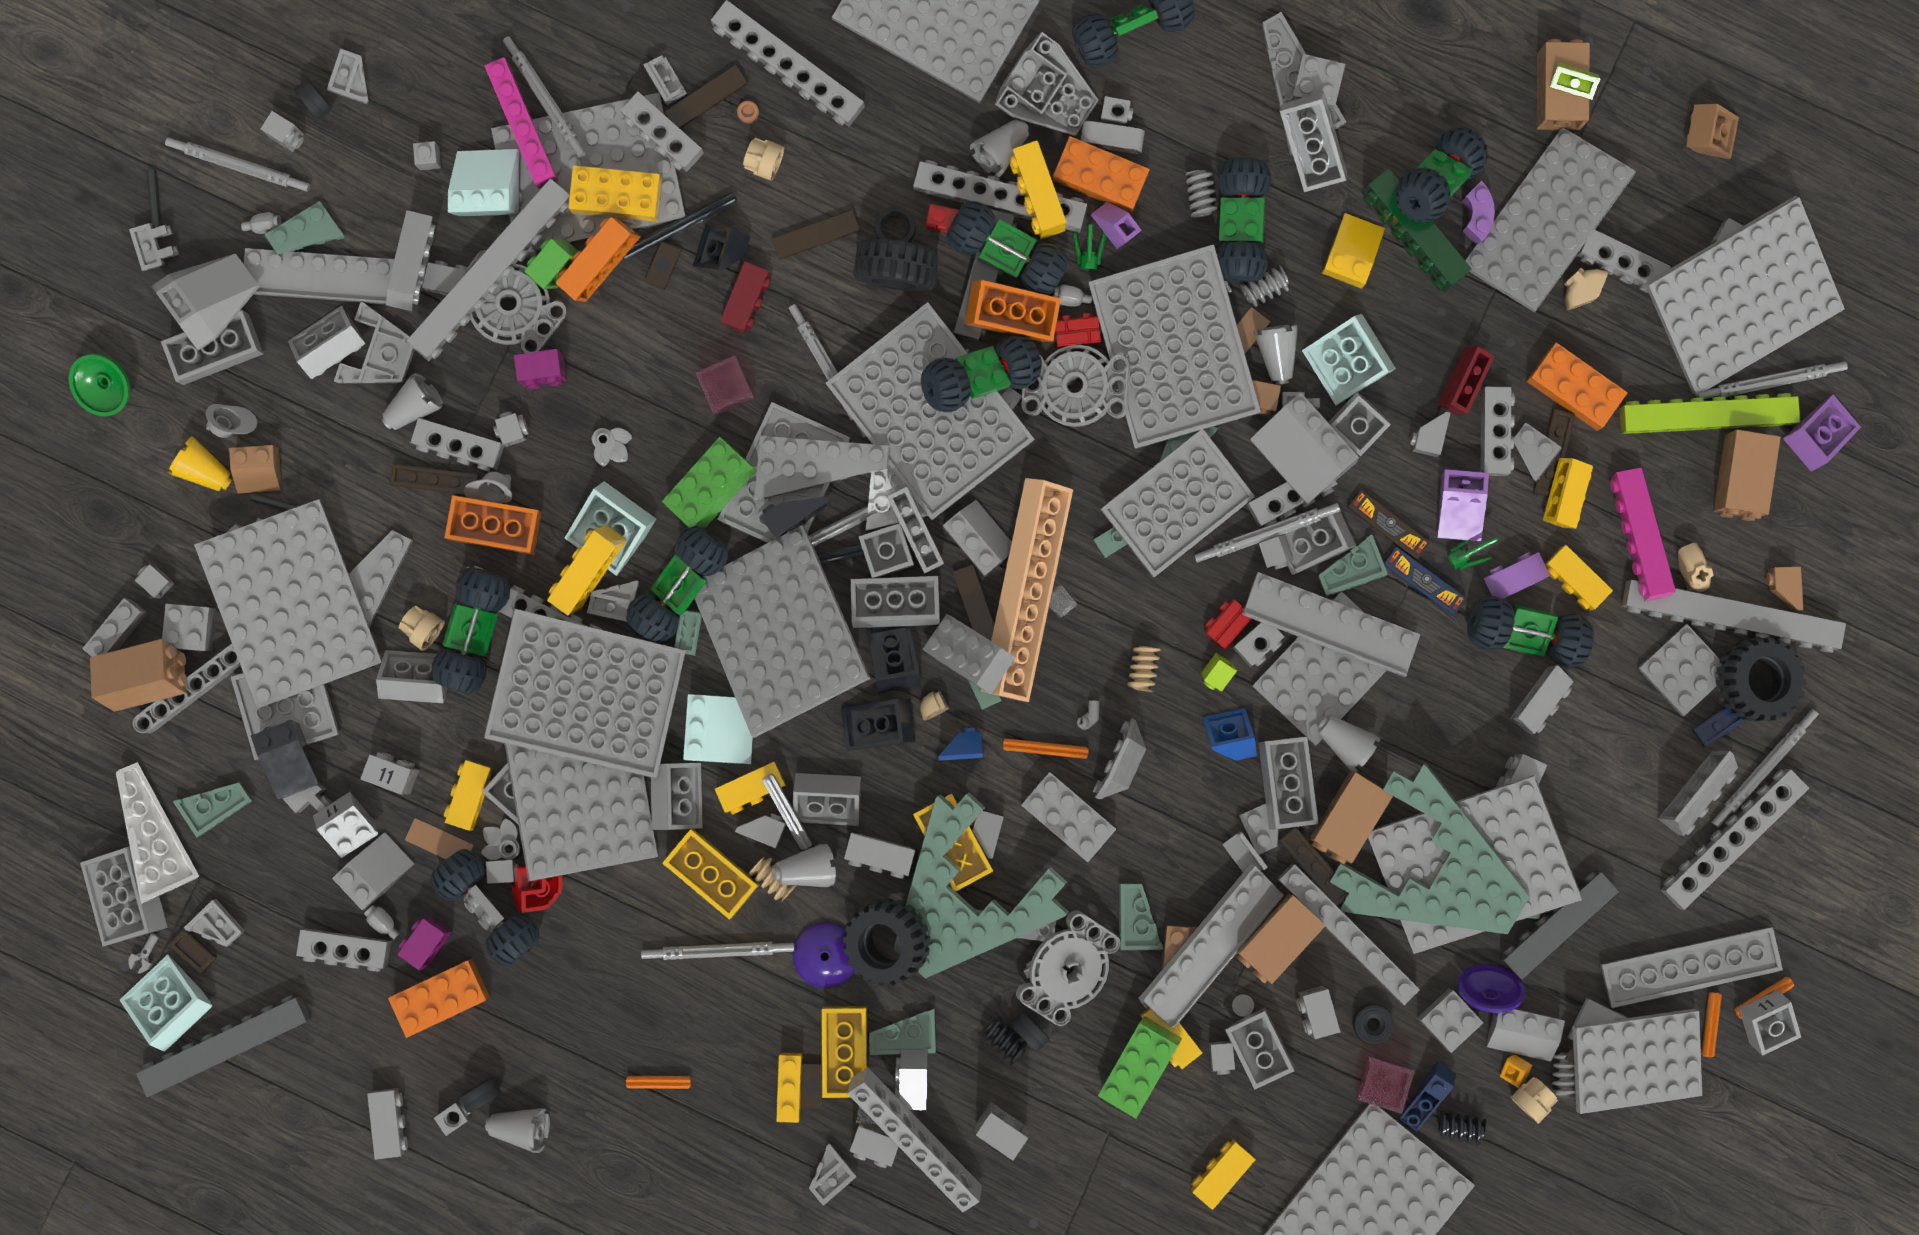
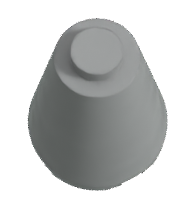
M1014 119L974 141L970 145V150L974 148L975 154H973L975 161L988 174L992 171L996 173L994 177H1000L1010 164L1012 150L1022 146L1029 136L1027 124L1022 120Z
M1297 324L1291 326L1292 329H1290V325L1267 327L1261 331L1262 333H1260V329L1254 330V335L1271 381H1276V384L1289 383V379L1293 378Z
M419 373L412 374L384 410L382 422L387 428L397 430L442 407L443 401L432 384L428 386L423 382L426 380L424 376Z
M1332 715L1328 718L1324 716L1317 725L1319 735L1351 772H1357L1358 770L1355 767L1358 764L1363 766L1377 748L1374 742L1380 741V738L1375 734Z
M819 844L777 862L775 867L772 868L773 879L783 885L833 886L836 870L835 867H831L830 860L834 858L830 847L827 844Z
M543 1108L496 1113L487 1119L485 1128L488 1134L494 1138L533 1153H540L545 1147V1144H542L543 1138H548L550 1119L549 1114L544 1113L546 1109Z

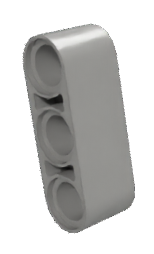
M1085 121L1083 122L1080 141L1100 149L1140 154L1142 153L1145 131L1139 128Z

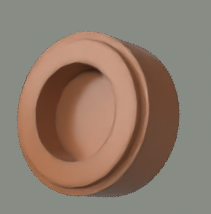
M744 101L738 106L737 114L742 122L750 124L758 119L759 109L754 102Z

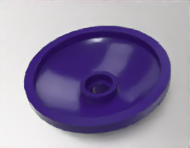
M828 922L818 923L808 927L798 937L794 946L793 961L800 977L810 985L818 988H833L843 984L853 974L855 968L853 965L849 966L846 961L849 959L848 955L844 954L843 951L846 943H843L842 939L843 935L847 932L842 926ZM823 952L828 953V960L821 959V954Z
M1477 965L1468 968L1459 977L1458 990L1460 995L1467 1003L1481 1011L1489 1013L1511 1011L1517 1008L1524 1000L1525 987L1523 982L1517 975L1505 968L1495 965Z

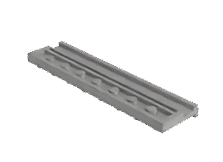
M245 248L244 266L260 286L254 293L255 295L386 304L387 287L394 259L304 252H286L277 255L274 250Z
M1259 572L1256 573L1246 606L1242 612V615L1403 677L1407 676L1420 634Z
M1250 864L1139 998L1165 1024L1175 1028L1282 899L1284 894L1255 865Z

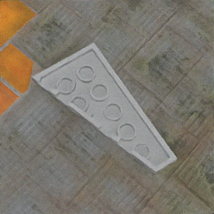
M393 530L349 573L369 627L413 540Z

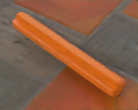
M1015 739L1003 740V750L1088 758L1089 749L1087 747Z

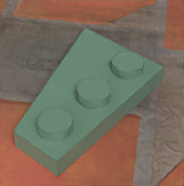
M236 783L175 800L173 803L195 836L200 837L252 802L253 799L242 783Z

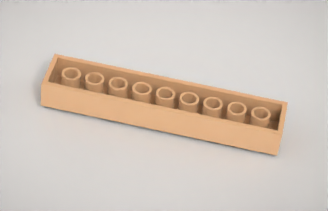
M1025 478L991 640L1015 657V660L992 692V695L1029 702L1073 493V489L1045 480Z

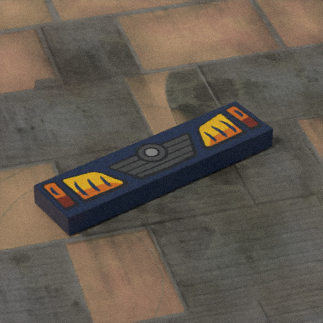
M1395 547L1384 562L1386 568L1452 616L1456 614L1467 599L1397 547Z

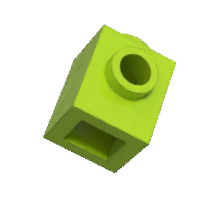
M1215 653L1201 672L1204 679L1203 683L1212 690L1217 688L1222 692L1237 670L1233 663Z

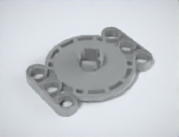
M487 250L480 251L452 289ZM515 264L513 267L519 269V271L514 270L509 277H503L499 282V288L493 294L489 293L485 297V304L479 310L475 309L473 311L477 313V317L480 320L479 324L477 325L472 313L470 314V320L479 333L495 343L503 345L521 343L522 351L525 354L532 353L525 349V344L527 341L533 340L537 343V349L533 352H539L565 319L566 308L559 301L550 303L547 289H544L545 296H541L538 284L528 275L524 274L527 267ZM515 298L517 305L513 310L506 311L501 308L502 299ZM555 306H559L563 310V314L558 318L553 317L550 313L551 309ZM542 323L548 324L550 326L549 333L545 335L540 334L538 326ZM485 327L488 331L492 332L493 337L486 334L481 328ZM521 335V339L517 340L516 336ZM498 336L512 337V341L500 340Z
M1066 346L1055 351L1046 360L1039 355L1042 362L1041 373L1037 378L1039 386L1035 390H1030L1028 387L1022 389V409L1030 416H1036L1044 410L1054 421L1071 427L1086 426L1094 423L1107 412L1113 418L1118 419L1124 417L1128 410L1130 362L1125 356L1120 354L1113 356L1109 361L1102 353L1089 346ZM1074 349H1083L1084 352H1078V351L1072 352V350H1074ZM1090 352L1098 354L1101 359L1097 360L1090 355ZM1119 359L1124 360L1126 364L1125 368L1121 371H1117L1114 368V363ZM1077 378H1080L1083 381V388L1078 393H1072L1068 386H1071ZM1116 381L1124 383V389L1121 392H1114L1113 384ZM1030 400H1036L1038 403L1037 409L1032 412L1028 411L1027 403ZM1116 402H1120L1123 405V409L1119 414H1114L1111 410L1112 405ZM1055 411L1058 415L1062 416V420L1055 418L1051 413ZM1096 412L1098 413L1097 416L1086 421V417L1092 416ZM1068 419H1080L1081 422L1070 423L1067 421Z
M1078 910L1068 914L1066 918L1068 929L1052 934L1037 948L1030 966L1031 983L1021 984L1016 991L1017 998L1024 1005L1058 1026L1066 1025L1071 1018L1069 1009L1085 1005L1101 991L1109 971L1107 954L1115 953L1120 947V939L1114 933ZM1081 916V924L1074 927L1072 925L1073 919ZM1097 927V935L1089 937V930ZM1108 938H1114L1113 945L1106 948L1105 941ZM1104 963V969H1103V973H1102V975H1101L1102 964ZM1064 965L1069 968L1074 966L1073 971L1067 975V971L1063 968ZM1027 989H1031V997L1028 999H1023V992ZM1047 999L1048 1006L1045 1009H1039V1003ZM1064 1010V1017L1056 1020L1055 1014L1057 1011Z

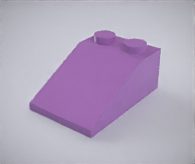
M1831 395L1798 423L1783 439L1812 472L1828 463L1861 426L1838 399Z

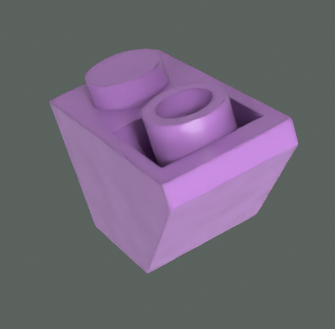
M1106 202L1091 214L1116 249L1141 231L1128 212L1109 202Z

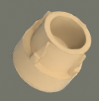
M754 138L745 154L744 168L754 172L753 174L772 181L781 164L784 146L769 140L763 141Z
M414 606L401 620L399 629L409 637L413 645L423 651L436 640L445 622L433 612L430 613L418 606Z
M1534 1077L1527 1084L1524 1083L1511 1096V1099L1537 1124L1552 1111L1551 1107L1558 1101L1552 1091Z

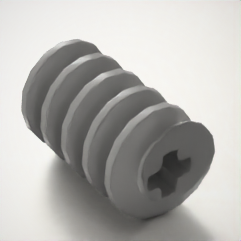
M1206 170L1185 173L1186 176L1190 177L1186 180V183L1192 185L1187 189L1188 193L1193 194L1189 196V201L1194 202L1190 205V210L1195 211L1191 214V217L1211 215L1212 211L1218 209L1217 206H1211V203L1216 201V198L1210 197V194L1214 193L1215 189L1208 188V186L1214 184V181L1207 180L1213 173L1206 172Z
M1281 265L1278 266V271L1272 268L1270 274L1266 272L1263 279L1257 282L1250 281L1247 283V286L1243 283L1240 285L1246 300L1255 307L1258 306L1257 299H1260L1263 303L1266 302L1265 295L1273 299L1274 291L1278 295H1281L1280 288H1283L1286 292L1289 291V282Z
M1567 1052L1554 1055V1058L1560 1060V1063L1553 1064V1067L1559 1069V1072L1553 1073V1076L1559 1078V1080L1552 1082L1553 1085L1558 1087L1557 1090H1552V1093L1559 1098L1576 1100V1095H1574L1576 1093L1574 1065L1565 1060Z

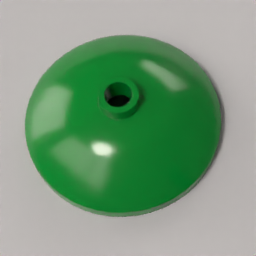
M91 353L80 357L71 366L69 372L70 390L75 400L85 410L98 416H111L120 412L127 405L130 397V384L124 370L113 359L102 354Z

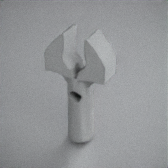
M151 933L141 953H132L128 959L130 969H134L137 961L142 959V967L138 973L145 972L151 968L153 963L149 961V955L159 938L157 934Z

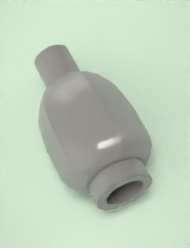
M260 213L254 215L249 222H242L241 227L243 231L252 230L256 234H266L281 225L282 220L279 215H274L273 213Z
M1061 284L1052 292V297L1061 298L1060 305L1079 306L1082 302L1091 304L1092 295L1084 294L1080 288L1072 285Z
M372 905L364 913L368 924L377 932L388 934L393 940L400 934L394 928L393 919L383 908Z

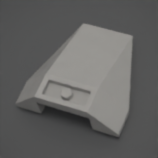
M1041 32L1024 50L1003 82L995 105L1011 117L1076 136L1083 122H1085L1098 102V99L1061 46Z
M232 254L168 274L151 287L196 349L200 350L221 334L260 286L238 256Z
M1130 718L1129 722L1125 721L1120 730V733L1123 734V741L1118 740L1113 750L1117 754L1114 760H1109L1104 770L1107 773L1106 778H1103L1102 781L1098 780L1093 789L1097 799H1102L1128 789L1143 758L1146 746L1137 722L1133 718Z

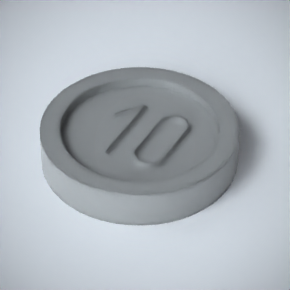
M1240 994L1233 999L1232 1009L1239 1016H1248L1254 1009V1002L1248 995Z

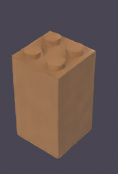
M1551 39L1537 53L1536 130H1561L1562 127L1566 130H1580L1589 121V98L1550 87L1557 63L1589 72L1590 43H1583V40H1571L1569 43L1561 42L1559 39Z
M1735 430L1725 435L1714 512H1720V516L1732 518L1733 515L1742 516V520L1755 521V519H1761L1762 516L1769 514L1780 444L1779 436Z
M163 639L90 657L92 698L115 712L186 694L185 655Z
M1349 772L1309 839L1313 841L1312 846L1321 852H1331L1330 857L1339 863H1352L1393 795L1356 772Z
M1288 893L1239 949L1237 959L1247 968L1252 966L1255 969L1253 974L1264 984L1267 981L1273 984L1326 925L1295 896Z

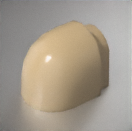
M932 691L920 703V712L923 720H929L949 709L940 691L936 693Z

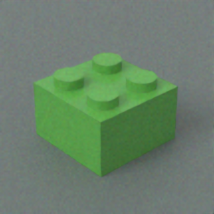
M548 239L540 247L541 252L528 261V267L524 272L543 289H555L559 287L556 284L559 279V273L564 268H569L573 263L571 261L573 256L579 251L566 239Z

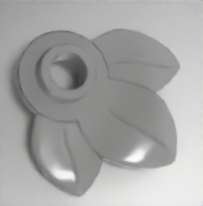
M605 428L595 430L591 438L592 444L595 446V460L603 467L607 465L610 459L616 462H626L628 460V453L624 444L632 439L631 434L621 428H614L610 431ZM601 435L606 436L607 440L605 443L599 442Z
M504 819L500 828H483L484 839L488 844L481 851L483 856L490 860H497L499 858L510 860L518 856L520 852V845L516 840L518 831L510 820ZM509 844L513 846L511 853L506 851V846Z

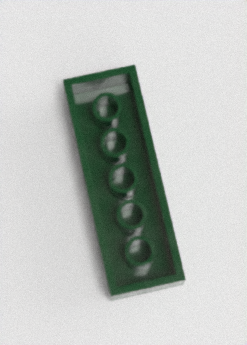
M1388 168L1366 187L1362 193L1364 195L1363 199L1369 207L1373 206L1380 221L1383 224L1387 223L1394 238L1403 242L1405 245L1404 249L1408 255L1414 256L1419 262L1418 266L1422 272L1428 273L1431 276L1433 285L1439 291L1442 290L1445 293L1472 268L1433 221L1416 222L1407 218V215L1400 211L1401 208H1398L1396 200V189L1399 180Z

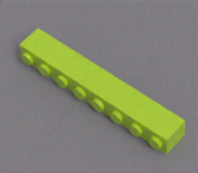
M1790 393L1778 394L1777 398H1769L1768 394L1756 395V399H1748L1747 396H1735L1734 400H1726V397H1714L1712 401H1704V398H1693L1691 402H1683V399L1669 400V403L1662 404L1661 400L1647 401L1648 404L1639 405V401H1630L1619 408L1621 434L1787 426L1800 423L1798 397H1791Z

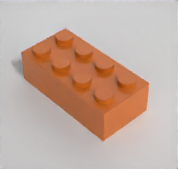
M1070 136L1054 172L1053 182L1101 202H1109L1132 214L1150 169Z
M614 217L606 218L599 226L600 231L596 235L590 236L586 241L585 245L587 246L584 250L577 252L571 260L573 263L569 268H564L559 273V279L556 284L575 301L587 302L640 239V236L622 220Z
M984 280L972 281L964 324L1009 335H1021L1040 342H1051L1054 339L1061 298Z
M1558 343L1553 344L1526 381L1570 413L1575 414L1576 417L1596 431L1605 426L1628 393Z
M452 495L444 538L456 542L534 555L542 512L529 508Z
M470 959L388 999L405 1037L408 1038L490 999V995L473 959Z

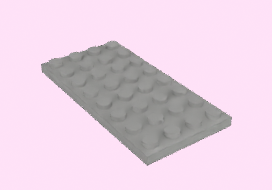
M1562 127L1494 220L1486 238L1476 245L1465 260L1472 268L1469 272L1531 311L1536 312L1634 177L1636 171Z

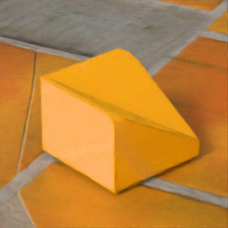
M1513 1054L1507 1058L1500 1077L1519 1088L1526 1082L1533 1065Z

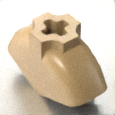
M1580 268L1564 283L1567 287L1565 294L1566 309L1571 310L1594 301L1601 293L1608 272L1599 269L1584 271Z
M1692 543L1679 549V569L1687 590L1694 593L1706 591L1710 587L1711 577L1714 575L1712 568L1707 565L1702 550L1697 543Z

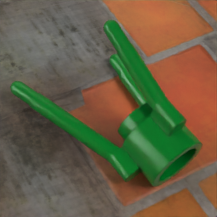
M1092 224L1088 225L1087 252H1083V256L1081 255L1077 233L1073 232L1077 265H1080V270L1094 271L1097 270V265H1101V256L1107 236L1103 232L1096 256V252H1092Z
M1495 537L1467 552L1464 548H1461L1469 541L1462 540L1457 546L1450 549L1451 553L1447 554L1448 559L1455 570L1458 568L1463 570L1473 565L1491 561V557L1467 562L1470 560V555L1497 542L1498 538Z

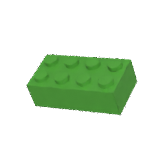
M719 437L662 502L689 528L700 526L705 529L753 476L757 469L727 441Z
M1144 1016L1098 1096L1136 1119L1182 1038Z

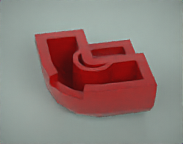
M526 865L515 866V886H512V894L517 909L521 913L550 908V905L562 893V875L528 881Z

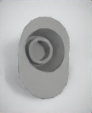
M213 404L206 410L208 420L206 429L220 438H227L233 434H248L257 427L255 415L246 408Z
M493 471L489 472L481 480L468 483L464 487V494L467 498L494 503L510 502L512 500V493L510 491L511 476Z

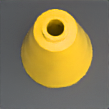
M191 436L185 443L187 445L186 448L184 447L180 450L172 462L168 473L219 492L221 489L226 490L232 482V479L229 478L231 473L202 444Z

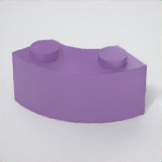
M1482 181L1462 200L1468 213L1467 225L1462 232L1476 245L1480 244L1490 232L1495 214L1493 198L1489 189Z
M1528 552L1517 557L1519 562L1504 569L1501 565L1490 570L1491 575L1485 577L1484 580L1491 595L1503 599L1549 577L1550 574L1540 553L1538 552L1531 556Z

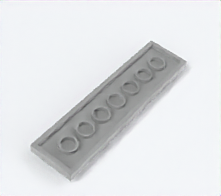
M1773 927L1600 964L1611 1008L1783 970Z

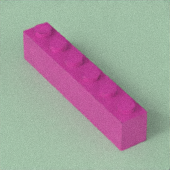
M503 57L484 65L534 184L540 189L550 178L557 182L558 178L508 62Z
M1642 468L1616 472L1611 478L1610 489L1616 496L1615 506L1622 518V532L1627 536V551L1633 558L1632 568L1639 580V594L1643 596L1644 602L1670 597L1676 590Z

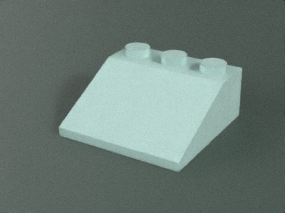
M519 149L457 151L448 189V213L457 216L519 214Z
M1362 314L1352 317L1302 350L1335 405H1338L1353 396L1357 391L1363 390L1396 369Z
M604 481L593 489L565 539L577 548L580 547L582 549L586 543L584 538L590 530L594 531L597 527L600 528L604 525L611 527L627 539L608 568L609 571L617 576L647 536L656 518Z
M688 694L683 760L751 764L753 737L749 732L736 698Z
M166 955L120 999V1002L148 1044L164 1052L213 1006L204 992L169 955Z

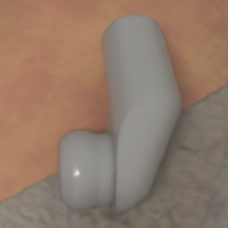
M1089 701L1088 712L1077 720L1079 728L1086 730L1098 722L1099 701Z

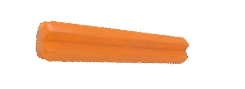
M1784 977L1736 1007L1734 1011L1742 1019L1739 1008L1777 990L1783 994L1795 985L1790 977Z
M1709 992L1701 1051L1704 1057H1714L1722 998V995L1716 992Z
M628 1076L626 1078V1087L688 1089L691 1087V1077Z

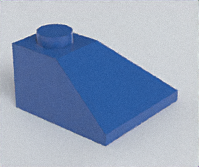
M1245 708L1203 717L1213 751L1235 761L1257 756L1255 737Z
M963 728V733H959L938 756L939 761L983 758L981 731L976 732V728Z

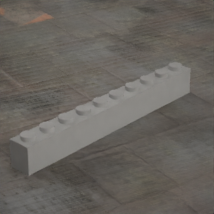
M550 178L407 340L408 344L426 360L436 359L443 351L441 347L446 342L450 343L456 337L457 332L455 331L461 325L464 327L470 321V314L475 309L479 310L485 304V297L489 293L493 294L499 288L500 280L503 277L507 278L514 271L513 266L518 260L521 262L529 253L527 250L532 244L535 246L540 242L543 237L541 234L545 229L550 230L557 222L556 217L561 212L564 214L569 209L570 195Z
M1629 580L1625 584L1621 607L1628 608L1627 612L1640 614L1641 611L1649 612L1648 616L1662 618V615L1670 616V620L1675 622H1683L1684 619L1690 620L1692 625L1705 627V624L1713 625V629L1726 631V628L1734 629V633L1739 635H1748V632L1754 633L1756 638L1773 637L1785 642V644H1790L1791 641L1798 642V646L1803 648H1812V645L1818 646L1820 651L1833 653L1834 650L1842 648L1846 623L1675 589L1676 592L1670 597L1644 602L1643 596L1638 591L1639 581Z

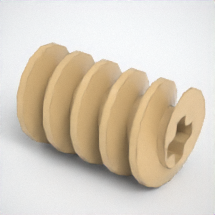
M1146 646L1133 648V651L1139 655L1132 657V660L1137 664L1131 665L1130 668L1136 671V673L1129 674V677L1134 681L1128 682L1127 685L1135 690L1154 692L1149 689V686L1155 685V682L1151 681L1150 678L1157 677V674L1152 672L1151 669L1158 668V665L1154 664L1153 661L1159 660L1160 657L1155 655L1154 652L1161 651V649Z
M763 857L749 872V876L757 874L755 881L764 880L761 887L770 886L768 894L776 892L774 899L783 898V901L797 885L779 884L777 880L775 881L772 875V868L775 865L770 866L772 858L764 860Z

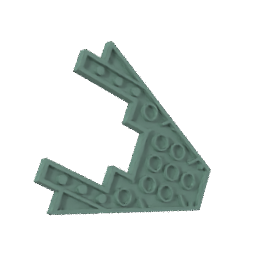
M1423 764L1415 780L1394 769L1383 790L1441 822L1431 842L1447 850L1450 854L1430 887L1410 877L1400 895L1352 867L1341 863L1330 881L1349 893L1340 910L1347 913L1508 934L1530 898V894L1427 764Z
M967 793L956 807L950 804L941 794L936 797L905 905L914 907V912L921 914L923 925L927 924L929 929L926 932V935L930 936L931 941L927 945L930 948L929 956L925 958V964L918 971L924 978H928L1065 917L1069 913L1068 910L1054 899L1067 881L1051 867L1011 913L1007 912L997 901L992 900L983 912L979 914L949 886L950 882L961 871V868L945 854L985 808L970 793ZM897 936L893 949L900 955L901 944Z

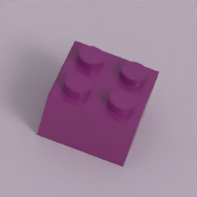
M558 349L514 355L517 381L529 390L538 389L542 384L559 386L562 385V381H567L564 356Z
M432 916L422 920L418 919L411 929L414 931L409 938L406 937L398 948L401 950L398 956L416 969H424L429 966L453 931Z

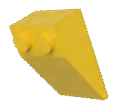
M1344 213L1322 274L1362 289L1373 266L1385 228Z

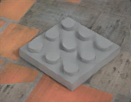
M1685 624L1642 663L1638 669L1681 716H1685L1716 687V680H1719V674H1716L1717 667H1721L1722 663H1720V659L1688 624Z

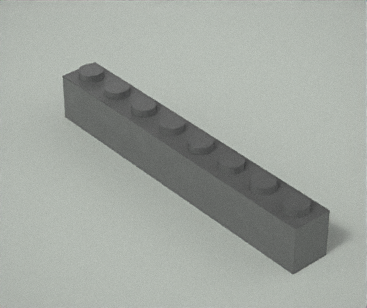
M290 995L280 1000L282 1004L275 1008L273 1004L261 1009L262 1014L256 1017L250 1014L242 1018V1023L234 1026L233 1023L221 1028L222 1033L216 1036L214 1033L202 1037V1042L197 1045L194 1042L181 1047L182 1052L176 1055L173 1051L162 1056L163 1061L157 1064L152 1061L141 1066L142 1071L136 1073L146 1097L159 1093L312 1020L302 997L294 998L293 995Z

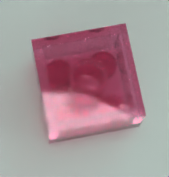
M736 356L696 372V376L714 415L754 399Z
M1368 1055L1356 1098L1359 1101L1402 1114L1415 1071L1411 1068Z

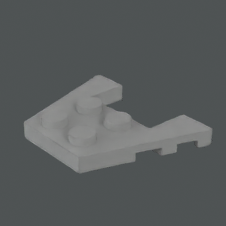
M360 302L355 321L375 327V331L362 369L340 363L334 382L339 384L404 383L415 350L407 342L409 336L365 303Z

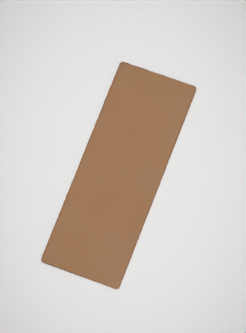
M1252 307L1237 324L1244 353L1256 341L1254 330L1260 329V333H1262L1261 331L1270 323L1268 319Z
M416 818L405 838V841L444 859L449 858L461 849L471 851L473 848V844Z

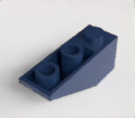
M1437 1062L1419 1086L1399 1117V1120L1417 1132L1453 1089L1456 1073L1440 1062Z

